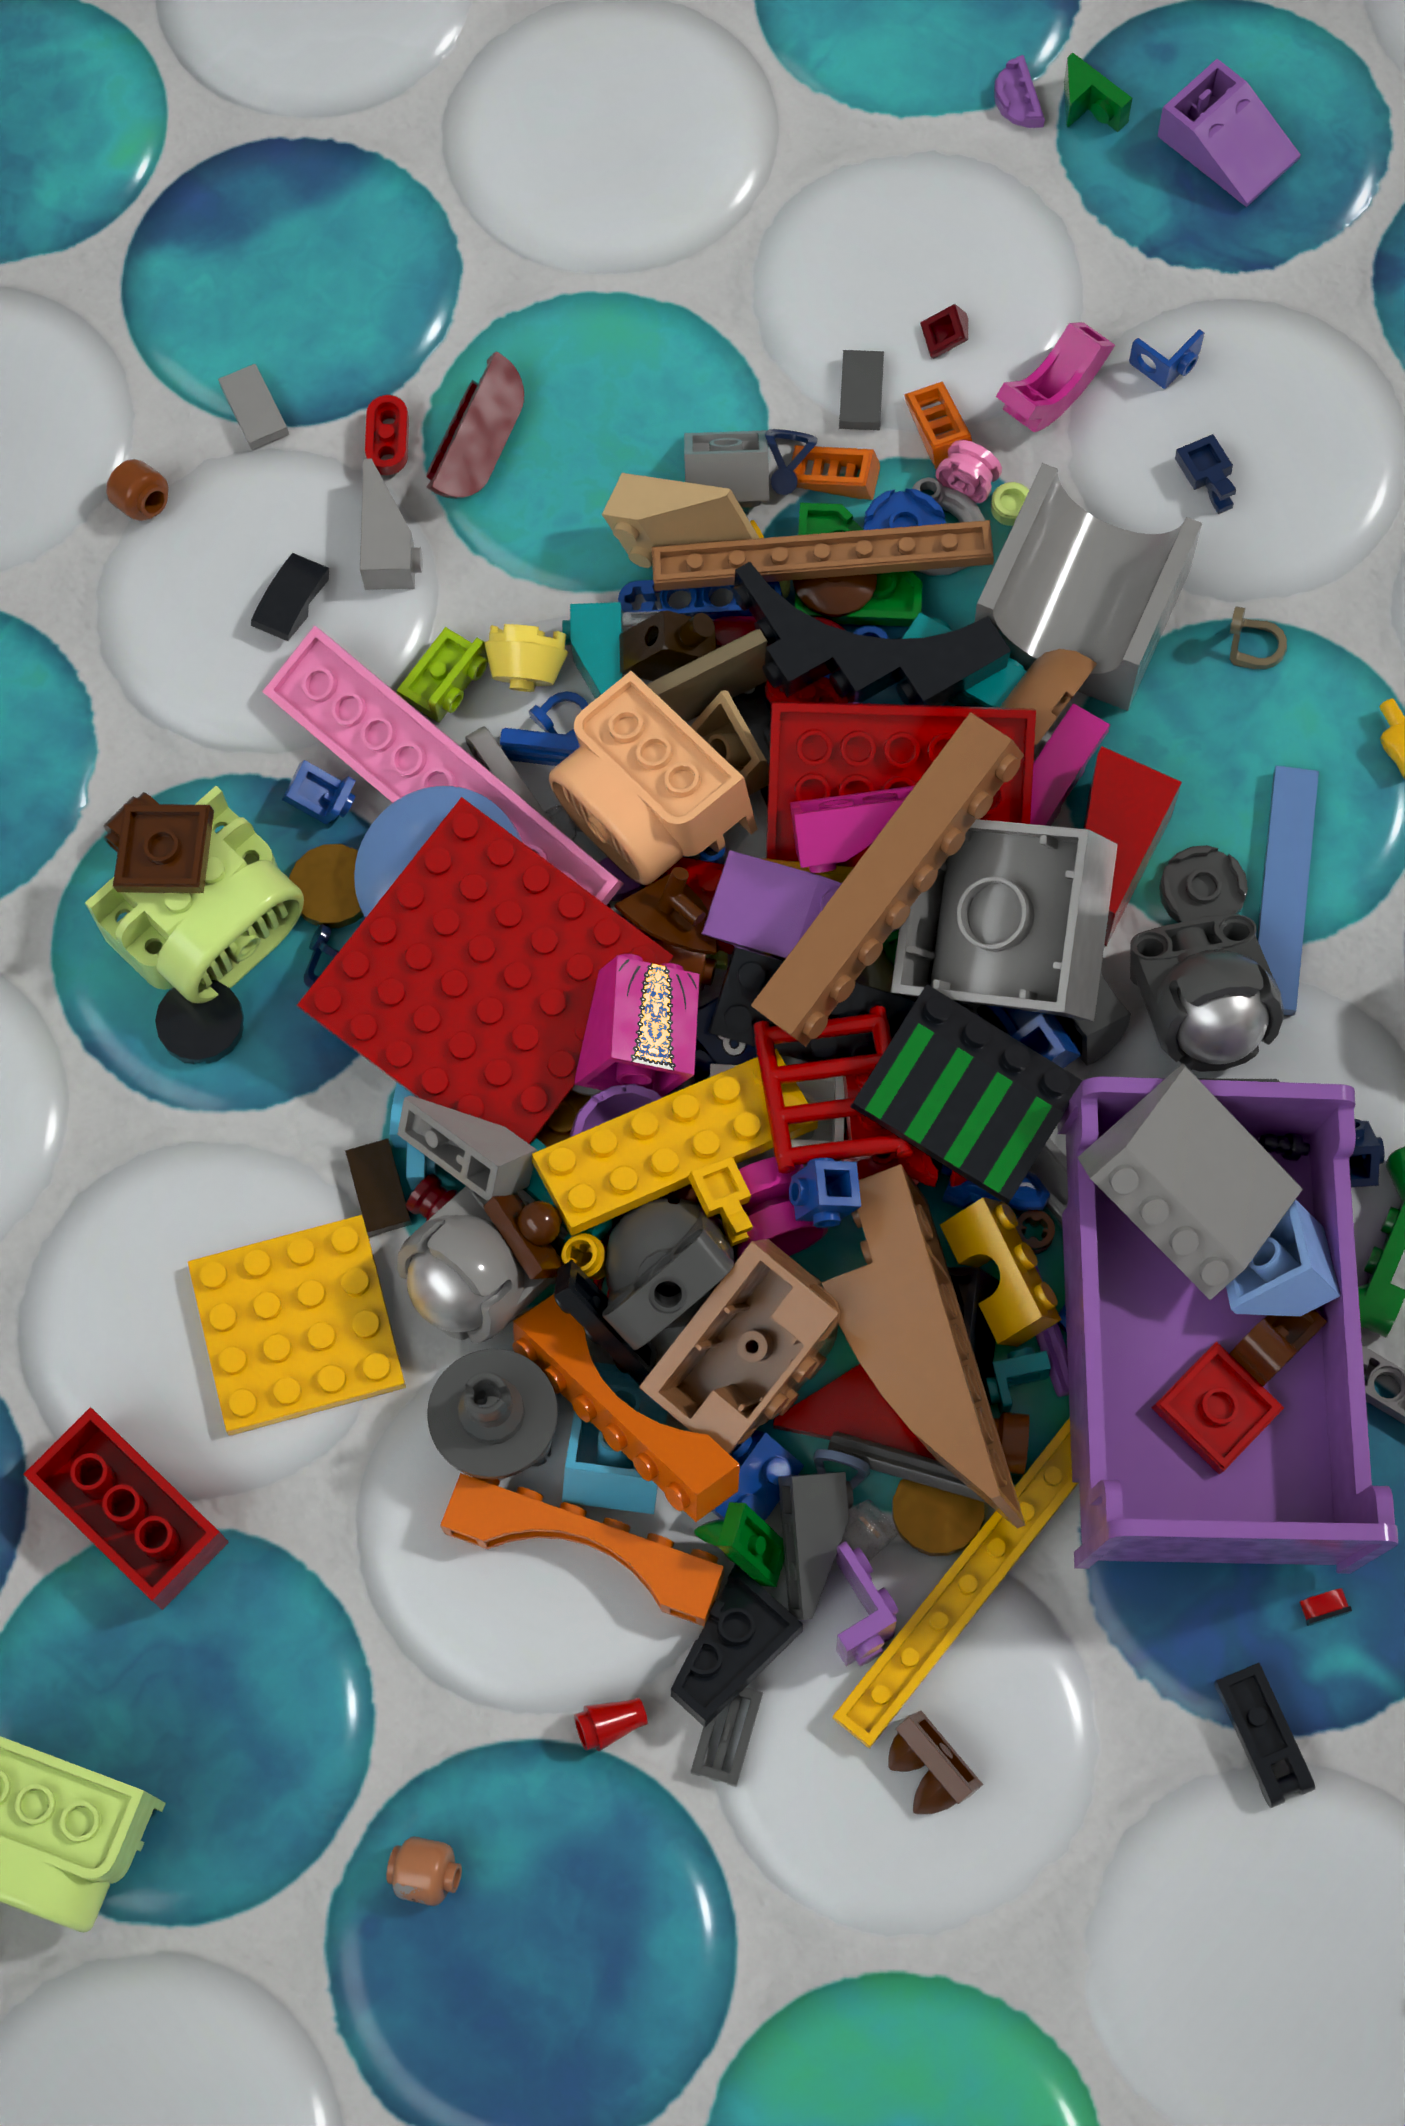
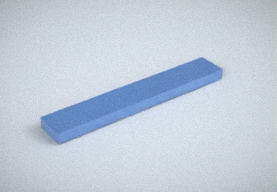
M1276 765L1273 773L1257 940L1280 990L1284 1015L1294 1016L1297 1009L1319 771Z

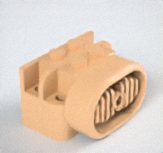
M632 671L607 689L576 716L574 732L580 747L555 766L549 773L550 786L574 823L620 870L641 885H649L682 859L683 856L697 855L707 847L719 852L725 847L723 834L736 823L741 824L751 835L758 830L744 777Z

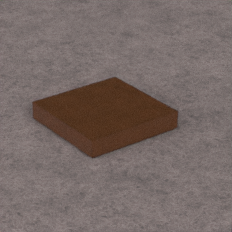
M124 804L113 881L114 889L117 892L204 893L214 817L212 807L210 805Z

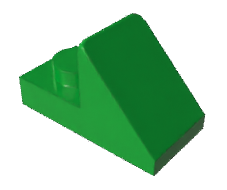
M1071 53L1067 57L1064 78L1066 126L1070 127L1089 110L1099 122L1108 124L1115 131L1119 132L1129 122L1133 98L1076 54Z

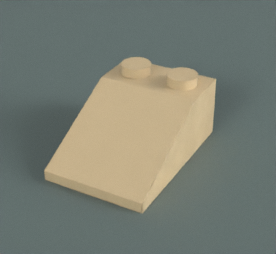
M621 473L602 513V516L612 529L613 535L627 552L629 559L634 564L644 568L653 566L652 547L759 538L729 488Z

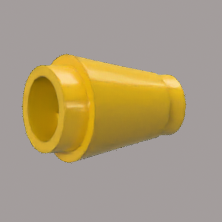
M581 1233L567 1240L561 1251V1259L564 1264L573 1260L590 1279L598 1280L606 1276L604 1269L606 1254L601 1241L597 1237Z

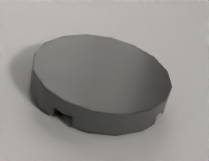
M1206 845L1192 846L1176 853L1164 869L1159 890L1161 903L1168 915L1180 923L1207 917L1239 914L1242 910L1248 887L1246 874L1239 862L1230 854L1227 856L1219 852L1218 848Z

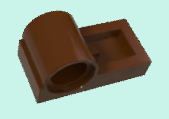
M1315 1309L1300 1317L1267 1315L1229 1354L1264 1387L1327 1321Z

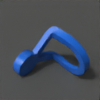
M566 691L556 693L548 698L541 707L535 705L528 712L530 718L545 732L557 733L553 728L552 720L546 714L552 707L563 701H571L579 705L583 710L588 706V703L577 693ZM574 729L566 733V735L576 736Z

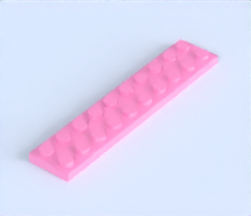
M314 626L262 691L392 803L409 793L428 787L454 786L472 790L491 800L509 817L525 845L605 905L610 902L624 883L318 627Z

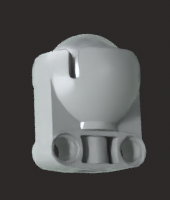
M466 1186L404 1241L398 1253L397 1269L400 1277L407 1279L408 1295L414 1308L423 1319L453 1338L459 1340L470 1338L472 1343H482L497 1335L550 1284H555L556 1277L533 1280L529 1278L485 1212L483 1206L488 1201ZM523 1189L511 1194L519 1195L525 1206L535 1201ZM563 1226L556 1240L551 1242L560 1258L564 1239L569 1234Z

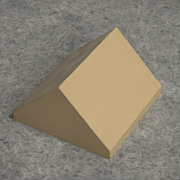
M727 690L720 691L690 727L744 777L748 795H751L768 786L769 766Z

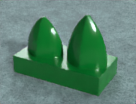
M729 1502L724 1519L709 1521L694 1530V1534L697 1537L719 1547L730 1561L736 1563L760 1586L777 1587L784 1563L783 1538L746 1503Z

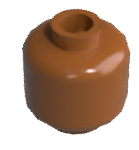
M131 459L122 462L112 471L107 481L106 493L108 500L131 519L144 521L157 516L163 511L167 504L169 487L167 480L158 471L144 461Z

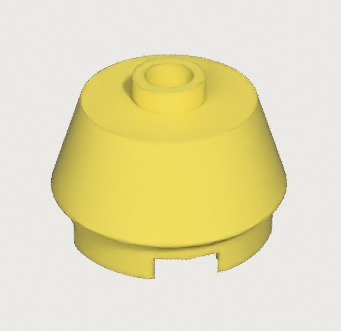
M504 624L502 630L497 626L491 625L489 640L484 642L492 679L510 683L509 689L523 692H534L535 686H553L568 655V651L565 650L566 634L560 631H553L552 638L546 637L545 632L540 631L539 627Z

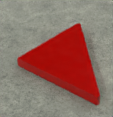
M861 1364L800 1401L783 1416L778 1415L774 1418V1429L830 1440L832 1434L838 1431L935 1459L883 1398Z

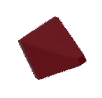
M956 304L920 322L930 357L933 359L968 340V316Z

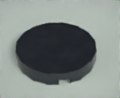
M211 979L212 984L210 987L219 995L209 1002L192 1003L175 988H172L158 1005L155 1019L158 1037L170 1055L184 1063L206 1062L208 1064L219 1061L231 1053L242 1038L244 1014L241 1003L229 987L217 980Z

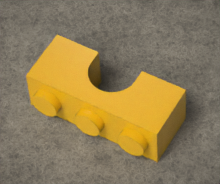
M983 1197L940 1224V1227L958 1264L981 1267L990 1260H994L998 1265L1000 1271L998 1288L990 1297L978 1305L997 1344L1018 1347L1061 1321L1055 1308L1058 1305V1301L1051 1287L1047 1283L1042 1282L1035 1268L1038 1265L1035 1253L1027 1243L1022 1242L1016 1229L1018 1220L1013 1210L1002 1201Z

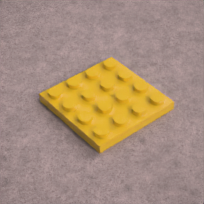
M363 1215L187 1261L225 1429L229 1436L406 1388Z

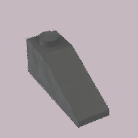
M845 1472L778 1476L788 1609L797 1619L806 1620L813 1618L837 1554V1546L840 1545L849 1522V1509L853 1506V1489L851 1483L846 1481Z

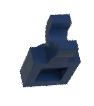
M1214 434L1176 449L1175 460L1193 489L1196 490L1206 485L1210 501L1218 514L1232 509L1234 503L1230 496L1236 494V488L1227 476L1231 475L1233 464Z

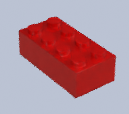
M91 1407L23 1473L46 1498L161 1610L229 1543L218 1529Z

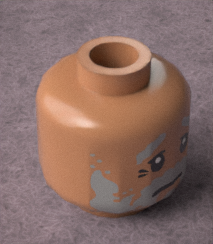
M413 1836L404 1841L402 1846L396 1845L392 1850L387 1865L386 1880L388 1884H392L394 1893L398 1898L437 1906L446 1898L448 1892H456L461 1879L462 1866L459 1863H455L454 1851L450 1845Z

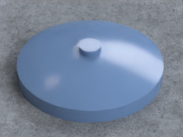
M454 786L428 787L398 799L375 819L366 832L358 850L354 880L356 896L364 917L368 916L461 797L523 842L517 828L509 817L491 800L465 788Z

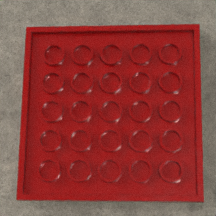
M461 797L299 1001L297 1007L415 1097L504 1126L525 1142L531 1144L575 1087V1075L599 970L617 955L634 954L640 956L644 962L658 965L670 963L673 960V955Z

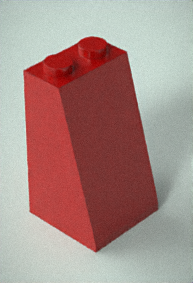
M1101 746L1089 790L1083 829H1089L1118 844L1104 944L1107 946L1172 817L1182 782Z

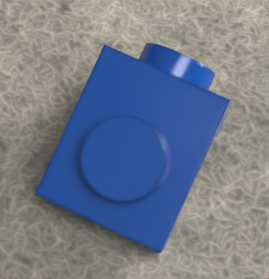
M303 760L299 764L282 800L327 825L338 816L343 818L348 813L355 799V795L350 792L356 780L347 776L341 781L310 762Z

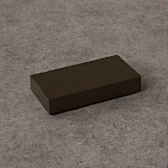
M389 1139L345 1150L368 1236L371 1237L412 1225L409 1211L406 1209V1200Z

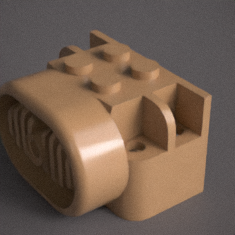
M769 1239L751 1241L734 1263L731 1271L720 1281L639 1388L688 1430L695 1433L708 1434L730 1455L734 1448L749 1439L760 1425L768 1423L777 1414L783 1416L799 1396L797 1392L808 1379L811 1380L827 1361L826 1356L831 1351L838 1333V1322L841 1313L838 1303L831 1294L824 1290L822 1282L817 1277L806 1271Z

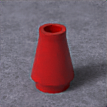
M639 1697L627 1701L586 1705L583 1708L584 1711L574 1714L576 1729L586 1751L596 1748L600 1752L635 1729L648 1724L646 1711Z

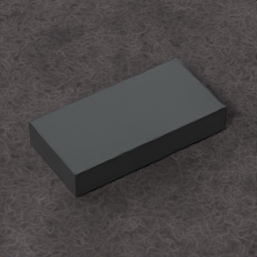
M843 350L839 429L880 430L884 351Z

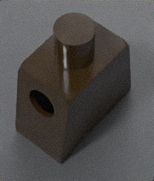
M666 610L660 611L622 632L619 635L620 673L626 675L632 671L641 679L654 681L716 650L715 626L712 619L704 613H698L691 617Z

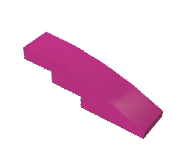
M1074 703L1033 764L1030 824L1046 826L1053 824L1061 812L1062 804L1085 772L1086 764L1109 732V723Z

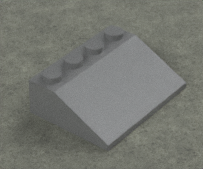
M1183 1063L1077 1157L1089 1178L1209 1300L1247 1268L1303 1190Z

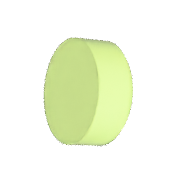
M1016 482L1004 483L997 487L993 492L991 500V513L993 517L1003 525L1013 526L1029 489Z

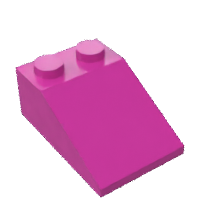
M915 786L790 802L796 854L801 868L809 867L811 873L832 871L836 869V863L846 862L870 846Z

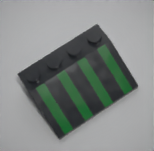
M926 984L850 1107L1008 1205L1070 1104L1069 1100L1083 1080Z

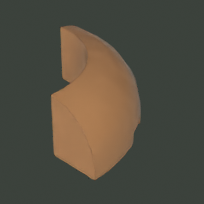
M1057 649L1045 652L1033 662L1000 708H1034L1036 710V746L1085 682L1097 663L1077 651Z

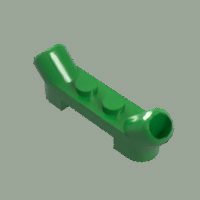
M1405 1146L1392 1152L1388 1156L1385 1165L1401 1199L1399 1209L1390 1207L1380 1229L1381 1232L1388 1235L1382 1249L1376 1246L1373 1247L1363 1270L1371 1275L1367 1284L1358 1287L1361 1329L1366 1328L1385 1338L1388 1336L1405 1299V1290L1391 1284L1405 1250Z

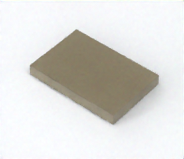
M756 629L646 685L687 722L699 716L720 691L727 690L731 698L767 681L762 668L765 665L767 640L762 631Z

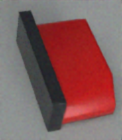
M1342 1588L1312 1596L1299 1602L1307 1626L1336 1618L1352 1611L1351 1606H1348Z

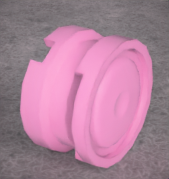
M958 440L950 445L948 458L939 464L935 476L942 486L967 495L977 504L983 503L988 498L992 488L991 482H995L1000 477L1002 466L993 453L983 446L971 441Z

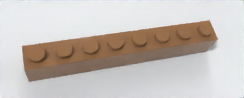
M969 713L751 1004L754 1009L805 1047L811 1039L817 1038L824 1031L828 1023V1016L838 1003L845 1001L851 995L855 988V980L866 966L873 964L878 959L885 940L894 929H898L905 923L910 914L912 904L921 892H926L932 887L937 879L939 868L948 856L954 855L961 848L965 841V834L975 820L982 818L989 811L993 802V796L1002 784L1010 781L1016 775L1020 767V760L1024 754L1011 738L973 713Z

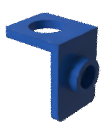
M1199 329L1169 360L1140 338H1136L1132 343L1129 363L1163 389H1166L1180 374L1186 376L1193 369L1198 361L1205 333ZM1141 354L1148 356L1154 362L1156 369L1148 366L1142 359Z

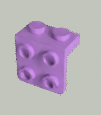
M845 1541L837 1546L836 1562L869 1616L837 1635L836 1651L846 1667L857 1661L859 1666H863L882 1654L883 1649L881 1647L885 1642L894 1637L897 1622L895 1614L899 1610L884 1587L878 1591L875 1588L870 1576L873 1569L859 1547L852 1550Z

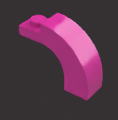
M1084 322L1069 323L1044 362L1027 378L1021 381L1004 382L995 397L1005 403L1002 408L1005 412L1031 431L1038 432L1058 419L1083 393L1101 369L1115 344Z

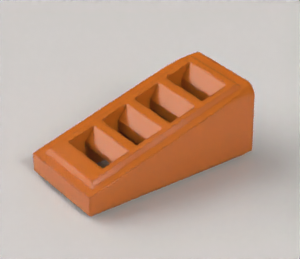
M943 381L904 394L906 404L935 469L938 468L944 459L948 458V449L953 442L958 440L972 442V436ZM939 401L941 402V404L925 410L921 409L922 407H925L927 405Z
M795 445L792 460L804 446ZM814 446L793 470L798 477L796 487L850 498L873 500L880 471V462L874 449ZM808 460L814 461L811 475L805 474ZM825 463L830 464L827 476L822 475ZM841 466L847 467L845 477L839 476ZM858 469H860L859 477H857Z

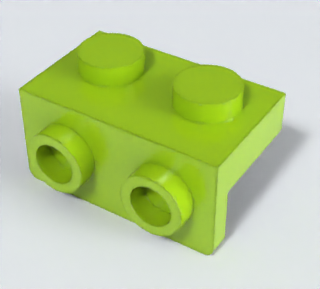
M445 627L396 690L397 694L415 709L440 723L447 712L453 713L458 708L463 699L464 690L472 680H479L488 666L484 641L477 637L471 643Z

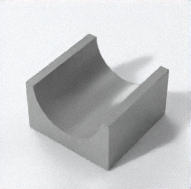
M1042 463L977 602L975 622L988 616L1010 648L1011 654L1009 658L1019 662L1025 671L1045 652L1057 649L1077 651L1092 659L1097 665L1077 692L1128 711L1190 572L1202 523L1186 517L1179 528L1162 534L1137 533L1115 527L1094 517L1077 505L1063 489L1059 481L1058 469Z
M976 819L966 832L965 841L961 848L954 855L948 856L939 868L937 879L932 887L926 892H921L910 907V914L907 920L899 928L891 993L917 999L926 984L957 1003L1004 1007L1058 1015L1077 1020L1094 1021L1118 844L1089 829Z

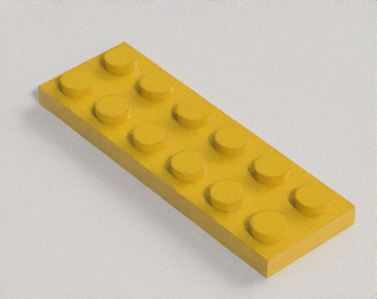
M775 1049L778 1066L786 1065L777 1049ZM758 1057L532 1153V1163L571 1236L690 1185L691 1183L688 1178L690 1172L731 1156H733L737 1164L772 1149L773 1142ZM796 1082L781 1084L785 1106L808 1104ZM818 1121L789 1124L791 1140L817 1129Z

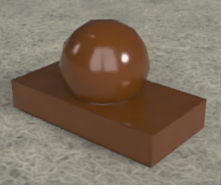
M519 1195L493 1196L483 1206L484 1210L529 1278L533 1280L557 1277L558 1268L564 1265V1262L551 1244L561 1232L562 1218L558 1209L544 1201H533L525 1206Z

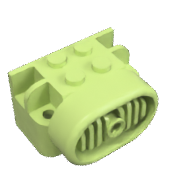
M217 786L212 788L195 804L210 805L214 810L204 893L117 892L113 887V877L85 902L105 941L150 985L163 990L175 988L192 1003L209 1002L219 995L210 987L212 984L211 979L219 981L230 989L236 985L286 938L297 923L304 905V896L301 889L278 868L272 850L255 833L252 824L244 817H238L228 807L223 792ZM224 825L219 832L215 833L217 827ZM127 912V914L117 922V918L119 917V915Z
M0 1736V1902L79 1932L90 1931L97 1919L110 1884L118 1882L125 1876L136 1851L141 1852L145 1843L141 1839L153 1809L162 1812L166 1803L144 1790Z

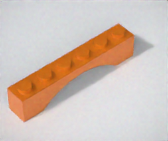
M554 1294L513 1321L514 1342L512 1347L514 1352L529 1358L539 1366L551 1382L555 1394L561 1393L572 1404L574 1411L581 1420L586 1423L591 1422L600 1430L605 1441L614 1451H622L633 1462L639 1475L646 1481L652 1480L665 1493L668 1502L676 1510H683L697 1522L738 1492L740 1464L708 1434L683 1431L658 1423L634 1410L611 1390L601 1378L591 1359L584 1327L571 1314H566L560 1309Z
M460 1473L440 1524L446 1535L485 1549H491L508 1542L533 1538L563 1539L590 1546L611 1556L630 1570L649 1590L662 1612L703 1627L705 1626L725 1575L724 1566L717 1564L719 1558L715 1555L699 1549H692L691 1554L674 1549V1542L666 1537L648 1533L645 1539L629 1533L631 1527L621 1521L606 1517L603 1523L586 1518L587 1511L576 1505L561 1502L558 1508L542 1502L544 1496L528 1488L518 1487L516 1492L499 1487L501 1482L499 1479H482Z

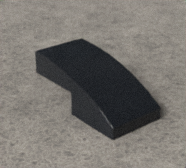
M292 553L264 593L251 619V626L289 641L307 619L310 602L328 582L329 568Z

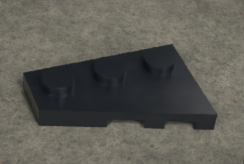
M735 1563L719 1599H716L709 1613V1618L698 1640H695L671 1687V1697L702 1726L706 1727L803 1632V1623Z

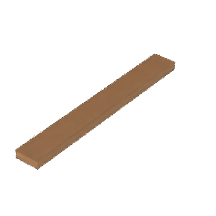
M990 520L657 546L652 547L654 590L662 591L734 585L735 570L748 562L752 563L766 582L993 565L994 553Z

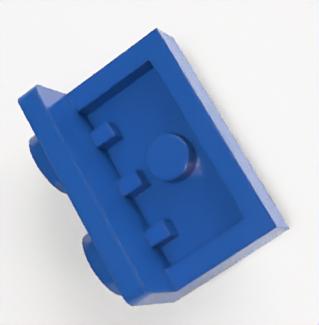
M756 1430L744 1443L738 1444L730 1454L740 1464L738 1492L712 1510V1512L720 1519H724L729 1502L746 1503L765 1521L780 1501L778 1476L798 1475L804 1465L766 1432Z

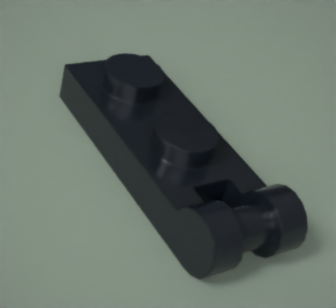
M1260 1663L1216 1680L1214 1682L1216 1690L1257 1777L1260 1790L1268 1806L1273 1808L1285 1803L1284 1797L1299 1792L1300 1795H1304L1315 1790L1311 1773ZM1285 1760L1290 1773L1276 1779L1271 1765Z

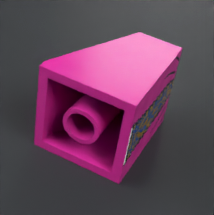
M634 954L617 955L601 968L598 973L575 1075V1085L605 1090L611 1086L636 1084L654 1090L661 1097H664L694 1076L700 974L684 971L683 967L678 964L664 963L658 965L644 962L640 956Z

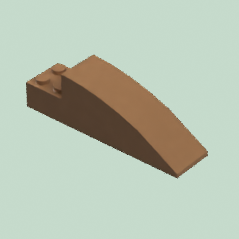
M901 1164L859 1180L861 1207L852 1212L851 1215L858 1228L863 1227L866 1240L861 1241L860 1246L868 1265L822 1282L824 1290L831 1294L838 1303L841 1312L838 1324L856 1358L880 1394L935 1459L1016 1528L1025 1526L1026 1524L928 1201Z

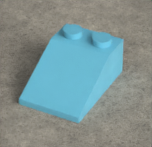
M593 1362L601 1378L621 1400L637 1412L666 1425L668 1412L642 1391L628 1373H622L613 1364ZM574 1411L565 1463L562 1502L654 1514L658 1486L652 1480L646 1481L636 1471L633 1462L622 1451H614L605 1441L602 1432L591 1422L586 1423L581 1420Z

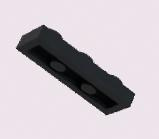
M573 1260L562 1265L557 1270L554 1297L558 1306L566 1314H571L584 1327L588 1338L593 1343L600 1344L611 1355L616 1367L622 1373H628L640 1386L656 1366L657 1349L649 1341L641 1348L633 1350L602 1316L608 1306V1297Z

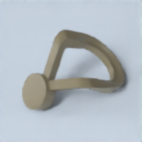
M1235 606L1230 634H1234L1230 652L1231 663L1251 669H1268L1276 666L1283 660L1287 652V638L1283 630L1276 624L1268 621L1245 619V608ZM1243 627H1250L1272 633L1278 640L1277 651L1267 658H1256L1239 652L1238 646L1241 629Z

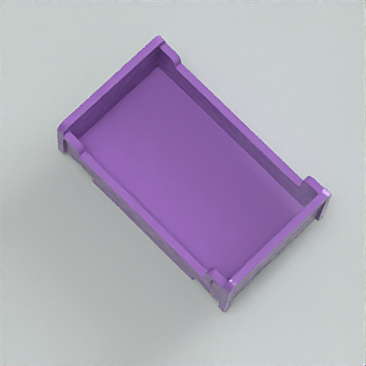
M1100 1076L1083 1080L1069 1100L1070 1104L1057 1124L1058 1134H1066L1068 1204L1062 1213L1071 1461L1072 1482L1079 1483L1082 1545L1074 1551V1569H1089L1097 1561L1336 1565L1337 1573L1351 1574L1396 1547L1399 1542L1398 1529L1394 1518L1392 1491L1389 1486H1372L1349 1166V1158L1354 1152L1356 1141L1354 1088L1344 1084L1200 1080L1257 1141H1259L1261 1135L1273 1134L1278 1137L1294 1133L1300 1134L1303 1137V1141L1310 1144L1308 1156H1301L1298 1161L1285 1160L1281 1154H1277L1275 1151L1268 1153L1301 1186L1303 1190L1296 1200L1324 1227L1341 1295L1315 1309L1327 1323L1264 1386L1284 1409L1230 1466L1219 1475L1151 1407L1216 1341L1230 1353L1267 1315L1235 1314L1230 1308L1226 1287L1209 1300L1089 1178L1077 1158L1166 1078Z

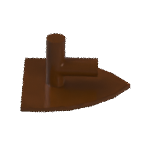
M682 867L673 868L670 874L621 900L614 906L633 924L666 944L697 953L715 955L717 952V940L701 934L709 911L703 901L686 884L689 873Z

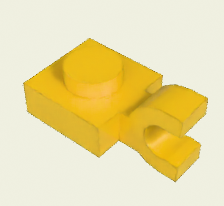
M733 1156L691 1171L688 1179L706 1217L709 1218L717 1214L721 1215L724 1232L731 1247L748 1241L749 1236L747 1232L752 1230L753 1226L741 1205L749 1203L751 1194Z

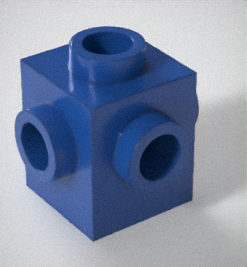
M816 1158L808 1161L806 1167L791 1176L789 1199L791 1204L794 1205L796 1221H813V1226L818 1228L834 1227L841 1224V1219L861 1207L857 1162L835 1161L832 1158Z

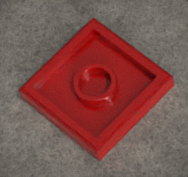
M1217 1341L1151 1407L1219 1475L1230 1466L1284 1409Z

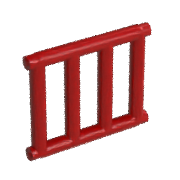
M875 1006L869 1010L870 1014L828 1019L824 1031L815 1038L820 1039L872 1032L876 1054L778 1066L774 1044L797 1042V1040L778 1026L770 1027L767 1021H759L753 1025L771 1137L779 1173H791L795 1170V1165L807 1164L808 1161L816 1158L841 1160L894 1152L897 1153L899 1158H907L913 1155L912 1145L893 1133L890 1135L792 1147L789 1124L863 1115L850 1107L856 1097L785 1106L781 1084L871 1073L892 1040L885 1007Z

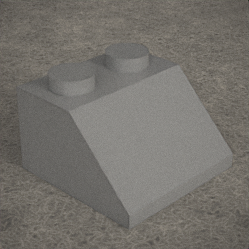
M766 430L684 433L685 482L729 488L741 507H756L761 505V501H769L768 444L765 437Z

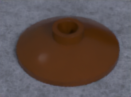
M877 574L793 580V585L798 598L808 609L824 616L841 617L859 611L871 600L877 585Z

